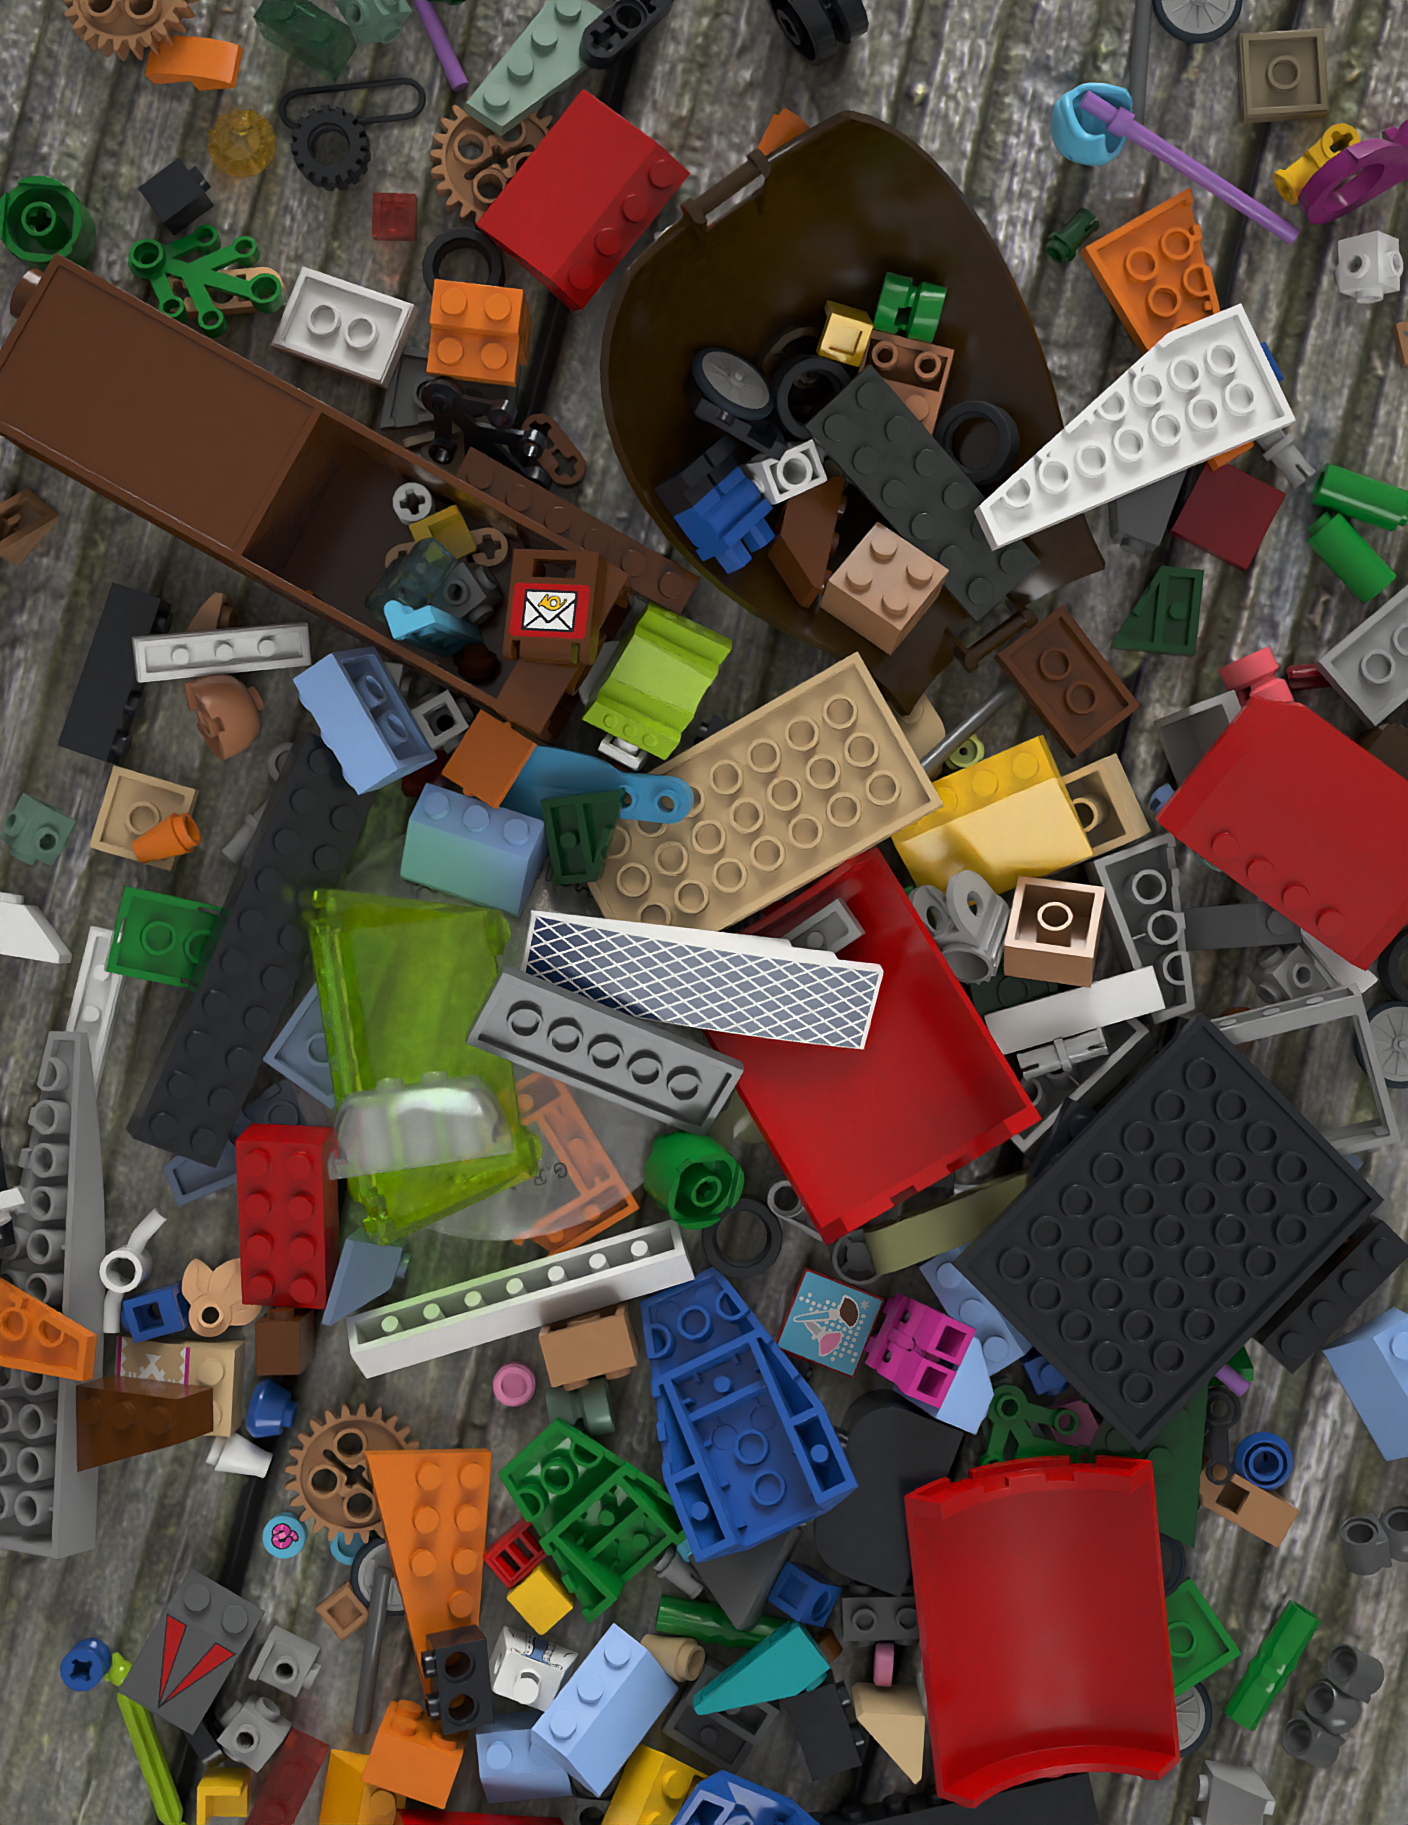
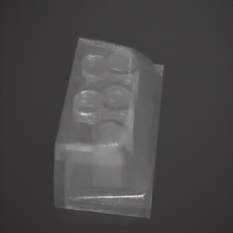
M438 1071L422 1074L421 1082L403 1084V1078H390L376 1081V1089L346 1094L335 1117L332 1146L327 1165L329 1179L334 1180L513 1153L514 1150L509 1122L497 1094L486 1081L476 1074L448 1078L447 1071Z

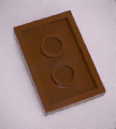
M1063 605L994 657L998 665L1071 759L1078 756L1141 707Z

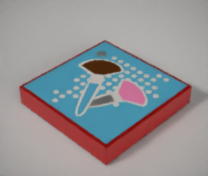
M805 1266L775 1342L782 1351L854 1379L885 1298Z

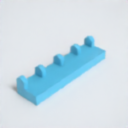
M392 600L384 606V613L393 639L444 658L462 650L464 645L483 643L478 626H473L471 623L431 605L414 610L409 606H403L400 602Z

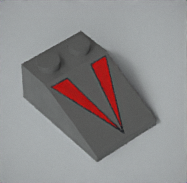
M190 1568L118 1689V1692L193 1736L259 1625L265 1611Z

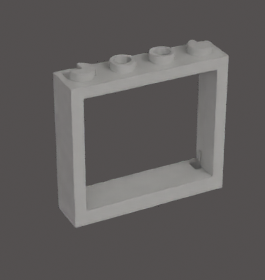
M1357 983L1210 1020L1236 1045L1351 1016L1379 1118L1319 1133L1344 1159L1351 1153L1364 1150L1371 1153L1380 1152L1379 1147L1402 1142L1363 998Z

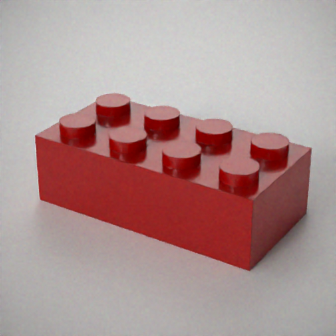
M251 1123L235 1140L242 1304L326 1309L340 1261L336 1127Z

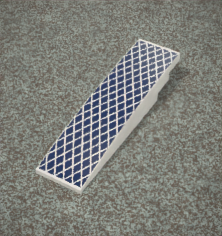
M533 910L530 913L520 970L636 1018L749 1036L864 1049L884 973L880 964L838 960L834 952L792 947L788 939Z

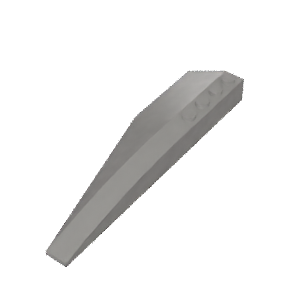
M49 1031L37 1081V1086L42 1091L39 1103L35 1107H31L28 1124L33 1126L29 1147L22 1148L18 1166L23 1168L20 1185L13 1186V1188H18L25 1203L11 1212L16 1244L0 1247V1258L2 1259L0 1277L97 1334L93 1379L86 1381H77L0 1366V1548L59 1559L95 1549L99 1466L77 1472L76 1386L103 1378V1316L106 1287L101 1281L99 1270L101 1262L105 1258V1212L99 1122L88 1033Z

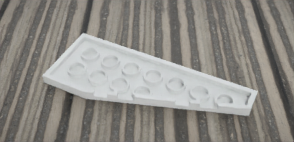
M1242 304L1166 334L974 510V513L992 551L1293 423L1296 419Z

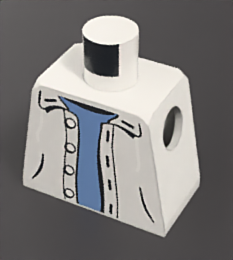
M503 1625L489 1661L491 1690L496 1694L545 1712L569 1681L579 1653Z

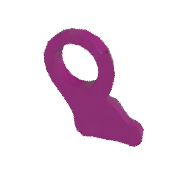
M1408 119L1400 125L1399 129L1391 126L1382 131V139L1372 138L1345 148L1312 175L1298 196L1299 205L1310 223L1323 224L1338 219L1389 188L1408 179ZM1363 168L1352 180L1332 191L1344 179Z

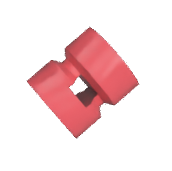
M1270 646L1218 669L1226 690H1235L1241 709L1252 695L1281 702L1295 701L1285 679L1277 678L1275 675L1279 665Z

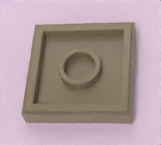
M1324 28L1241 33L1236 38L1241 124L1322 119L1328 116L1330 110Z

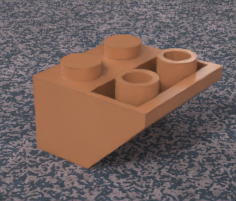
M872 330L858 373L871 364L933 436L955 350Z

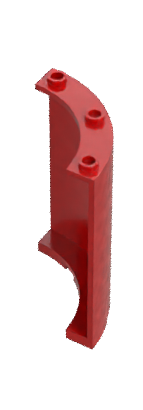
M878 847L847 859L826 877L788 903H786L785 899L773 903L763 910L764 918L735 933L780 939L827 905L842 897L866 933L835 954L837 959L880 964L884 971L864 1049L794 1042L701 1028L713 1050L743 1062L744 1072L735 1085V1089L826 1246L1042 1120Z
M1070 1455L1015 1459L968 1469L969 1478L950 1483L949 1478L943 1477L905 1495L904 1503L937 1797L955 1802L961 1807L974 1809L986 1799L1005 1789L1038 1778H1057L1068 1773L1110 1772L1135 1775L1146 1780L1159 1781L1181 1761L1152 1461L1106 1455H1096V1463H1071Z

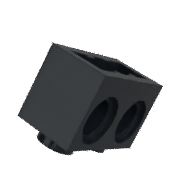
M476 1624L427 1634V1651L421 1652V1666L425 1679L430 1678L431 1693L425 1694V1709L428 1720L435 1721L443 1735L494 1724L487 1638ZM462 1652V1656L456 1664L445 1666L446 1659L452 1653ZM461 1694L466 1695L464 1702L460 1706L449 1708L453 1698Z

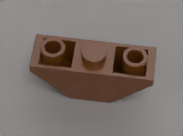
M839 475L788 498L774 523L773 533L775 537L770 541L768 557L799 605L809 608L818 594L824 595L828 580L832 576V570L826 569L828 558L833 557L838 546L840 534L834 532L836 521H840L847 504V496L842 495L845 477Z

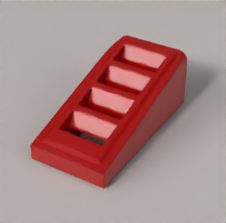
M521 1517L485 1548L483 1554L484 1561L508 1589L514 1587L547 1556L538 1541L527 1530L532 1522L527 1523L524 1517ZM517 1537L532 1552L528 1557L514 1543ZM504 1549L518 1564L515 1568L501 1554Z

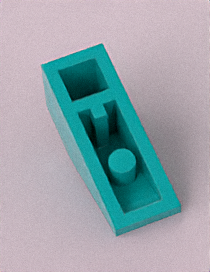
M791 1617L693 1695V1708L700 1716L796 1696L804 1689L809 1692L818 1687L827 1677L826 1671L830 1669L827 1655L804 1625Z

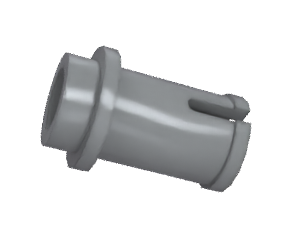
M667 1546L656 1556L652 1563V1567L657 1570L656 1576L659 1578L665 1576L688 1594V1597L694 1599L704 1588L700 1583H706L691 1563L684 1561L677 1551V1547L672 1549Z

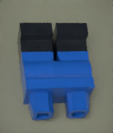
M728 432L701 446L653 488L690 541L699 547L695 551L701 560L705 561L715 556L727 574L744 567L752 559L741 542V538L749 550L754 552L768 544L775 537V534L764 519L773 507L767 498L761 500L758 487L752 480L745 477L731 455L737 446Z

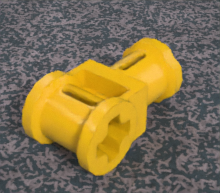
M1345 123L1335 124L1329 127L1322 138L1309 148L1300 159L1285 170L1278 169L1272 174V180L1279 195L1291 205L1297 204L1299 202V194L1312 175L1345 148L1360 142L1357 130ZM1336 145L1340 147L1341 151H1337L1336 153H1333L1330 150V148H1333Z

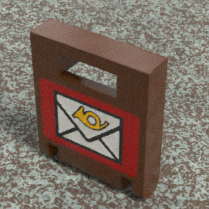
M514 549L503 642V656L506 660L517 661L520 657L525 662L577 665L579 647L577 645H580V662L590 665L595 663L607 556L596 551ZM543 564L576 565L575 578L545 577L546 567Z

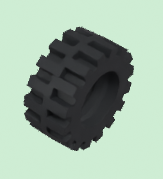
M321 105L322 110L316 111L315 108L308 110L309 115L306 118L301 116L298 119L297 123L299 126L297 129L293 128L291 134L293 138V143H290L291 152L300 172L314 186L318 188L320 186L324 187L326 191H333L334 188H339L342 191L348 189L347 185L353 183V185L357 184L360 181L358 177L361 174H366L368 170L367 163L371 161L370 143L363 126L352 113L348 114L344 108L338 106L335 109H331L329 105ZM331 131L338 132L345 136L348 141V154L339 164L333 166L323 165L315 158L313 152L314 144L322 134Z

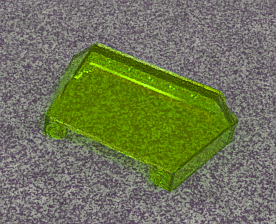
M321 888L313 890L312 904L314 909L319 908L318 919L309 920V942L348 1190L353 1202L363 1204L369 1217L363 1219L362 1223L367 1238L380 1246L391 1244L408 1234L540 1173L538 1160H541L543 1155L542 1145L539 1137L536 1134L532 1135L530 1129L526 1125L521 1124L512 1062L465 1043L466 1033L499 973L496 956H501L504 953L505 943L510 941L509 924L506 918L502 917L501 910Z

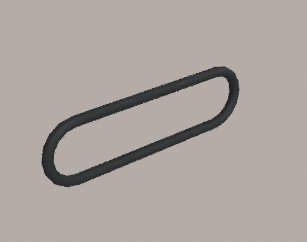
M394 78L300 88L289 91L283 96L279 106V114L287 127L297 129L299 124L291 122L285 112L288 101L295 96L406 84L415 87L420 96L419 104L412 112L357 118L361 125L402 121L415 118L422 112L426 102V95L423 87L411 78Z

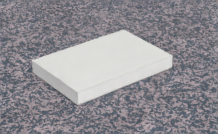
M302 266L271 346L278 351L387 389L419 309L414 304Z

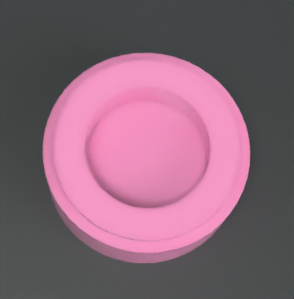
M511 1361L502 1365L493 1380L495 1396L501 1403L511 1407L527 1403L532 1398L536 1389L535 1373L530 1366L520 1361Z
M879 1640L878 1643L876 1642L873 1683L877 1686L891 1687L894 1642Z

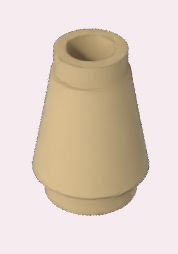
M646 1634L640 1642L652 1654L666 1674L679 1682L695 1680L704 1666V1649L702 1646L697 1645V1642L692 1638Z

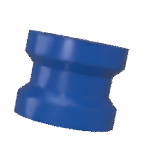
M85 1638L79 1641L62 1660L60 1676L64 1684L78 1692L94 1688L110 1669L112 1655L109 1647L102 1640L96 1638Z

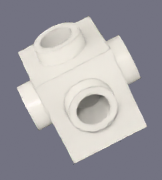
M1377 230L1338 241L1339 264L1336 267L1335 277L1339 286V292L1356 298L1358 303H1374L1383 300V294L1400 291V275L1403 272V260L1399 253V239Z

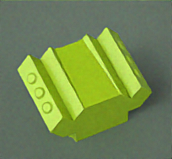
M649 601L636 618L629 632L620 640L588 696L590 700L584 708L582 720L666 760L680 743L681 733L694 718L699 702L707 688L718 675L719 665L730 653L733 640Z

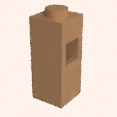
M1203 1451L1199 1492L1203 1497V1506L1279 1548L1299 1510L1289 1500L1274 1491H1265L1236 1474L1235 1469L1234 1478L1230 1483L1226 1485L1213 1484L1206 1476V1466L1211 1461V1455ZM1217 1463L1213 1467L1214 1477L1218 1480L1226 1478L1227 1468L1224 1464Z

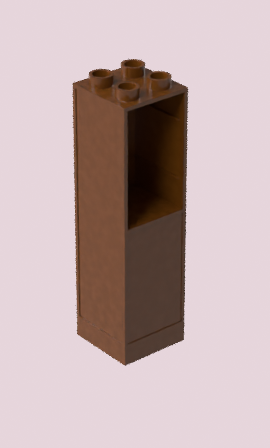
M56 252L45 272L33 268L20 279L10 301V314L18 320L0 350V436L23 452L363 643L374 646L379 652L459 697L464 696L468 702L500 720L511 722L549 746L555 745L581 699L578 690L593 665L580 662V645H577L579 646L577 665L525 662L520 657L517 661L504 658L503 642L514 549L587 550ZM415 482L423 485L430 495L434 496L436 510L457 505L462 512L461 514L469 531L494 528L505 536L509 544L510 553L507 561L501 567L491 570L498 580L499 585L496 588L503 597V600L493 607L495 612L488 620L476 625L483 639L481 644L487 646L488 650L494 652L497 656V663L492 667V674L489 677L482 679L462 677L458 674V667L453 663V655L444 658L393 639L384 613L385 604L394 600L414 610L428 605L433 606L425 592L440 581L435 580L413 585H402L394 581L386 570L385 559L388 552L396 545L415 541L409 526L400 521L393 508L395 491L406 483ZM416 498L410 499V507L408 509L412 515L419 513ZM492 538L484 539V547L478 548L473 554L485 553L488 560L494 559L495 551L501 549V544H494ZM407 554L401 555V562L395 564V569H400L406 576L411 574L410 568L419 564L426 566L425 573L431 572L424 559L411 560ZM472 554L468 555L469 563H475ZM608 562L606 565L596 660L604 643L615 639L635 603L630 575ZM543 564L546 567L545 577L575 578L576 565Z

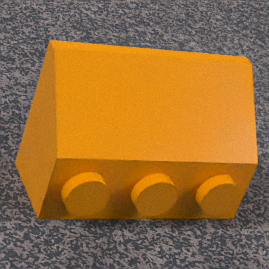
M332 1749L318 1825H393L396 1809H408L410 1798L361 1781L369 1755Z

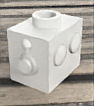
M813 439L786 442L788 448L780 461L764 453H759L751 458L750 461L739 465L745 477L752 480L758 487L761 500L767 498L770 504H777L828 481Z

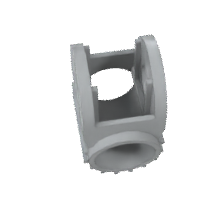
M965 870L953 875L948 882L946 894H943L942 891L932 885H923L910 892L909 900L958 981L965 982L967 985L969 983L980 985L982 981L989 982L991 976L996 975L1004 952V943L1011 909H1009L1006 902L994 893V890L979 874L971 870ZM968 901H975L977 906L976 916L970 911ZM927 909H930L936 918V930L931 927L927 920Z

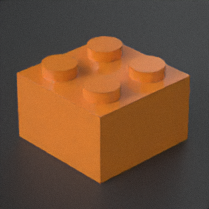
M390 1700L378 1729L361 1781L444 1809L463 1756L470 1729L443 1735L435 1721L428 1720L426 1712L423 1711L419 1704L409 1700H400L399 1702Z

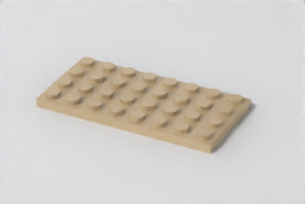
M855 652L646 773L677 777L684 780L691 787L694 794L692 810L681 821L673 824L619 819L602 878L595 882L586 883L605 919L722 932L841 865L847 859L859 855L944 807V804L860 654ZM626 792L624 802L627 804H631L632 798L630 794ZM663 796L662 802L664 806L673 809L674 801L668 796Z

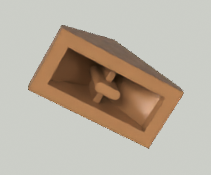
M29 488L0 503V557L17 566L20 565L55 525L60 516Z

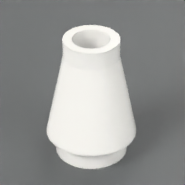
M234 1432L231 1437L214 1436L205 1463L213 1465V1470L254 1475L264 1478L273 1453L261 1449Z

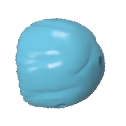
M1085 83L1066 92L1056 101L1050 120L1051 136L1058 152L1069 161L1089 166H1101L1109 163L1119 155L1127 137L1123 135L1119 138L1106 130V123L1081 108L1079 104L1088 90L1115 108L1121 105L1131 113L1133 102L1129 92L1124 88L1106 83Z

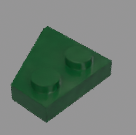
M1169 566L1159 567L1113 638L1110 649L1184 657L1195 656L1204 570Z
M625 788L551 796L540 800L555 886L595 882L602 878L626 796Z

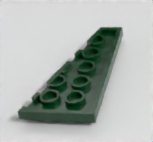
M1208 1383L1140 1453L1102 1416L1082 1463H1096V1455L1129 1457L1152 1461L1159 1532L1193 1548L1195 1546Z

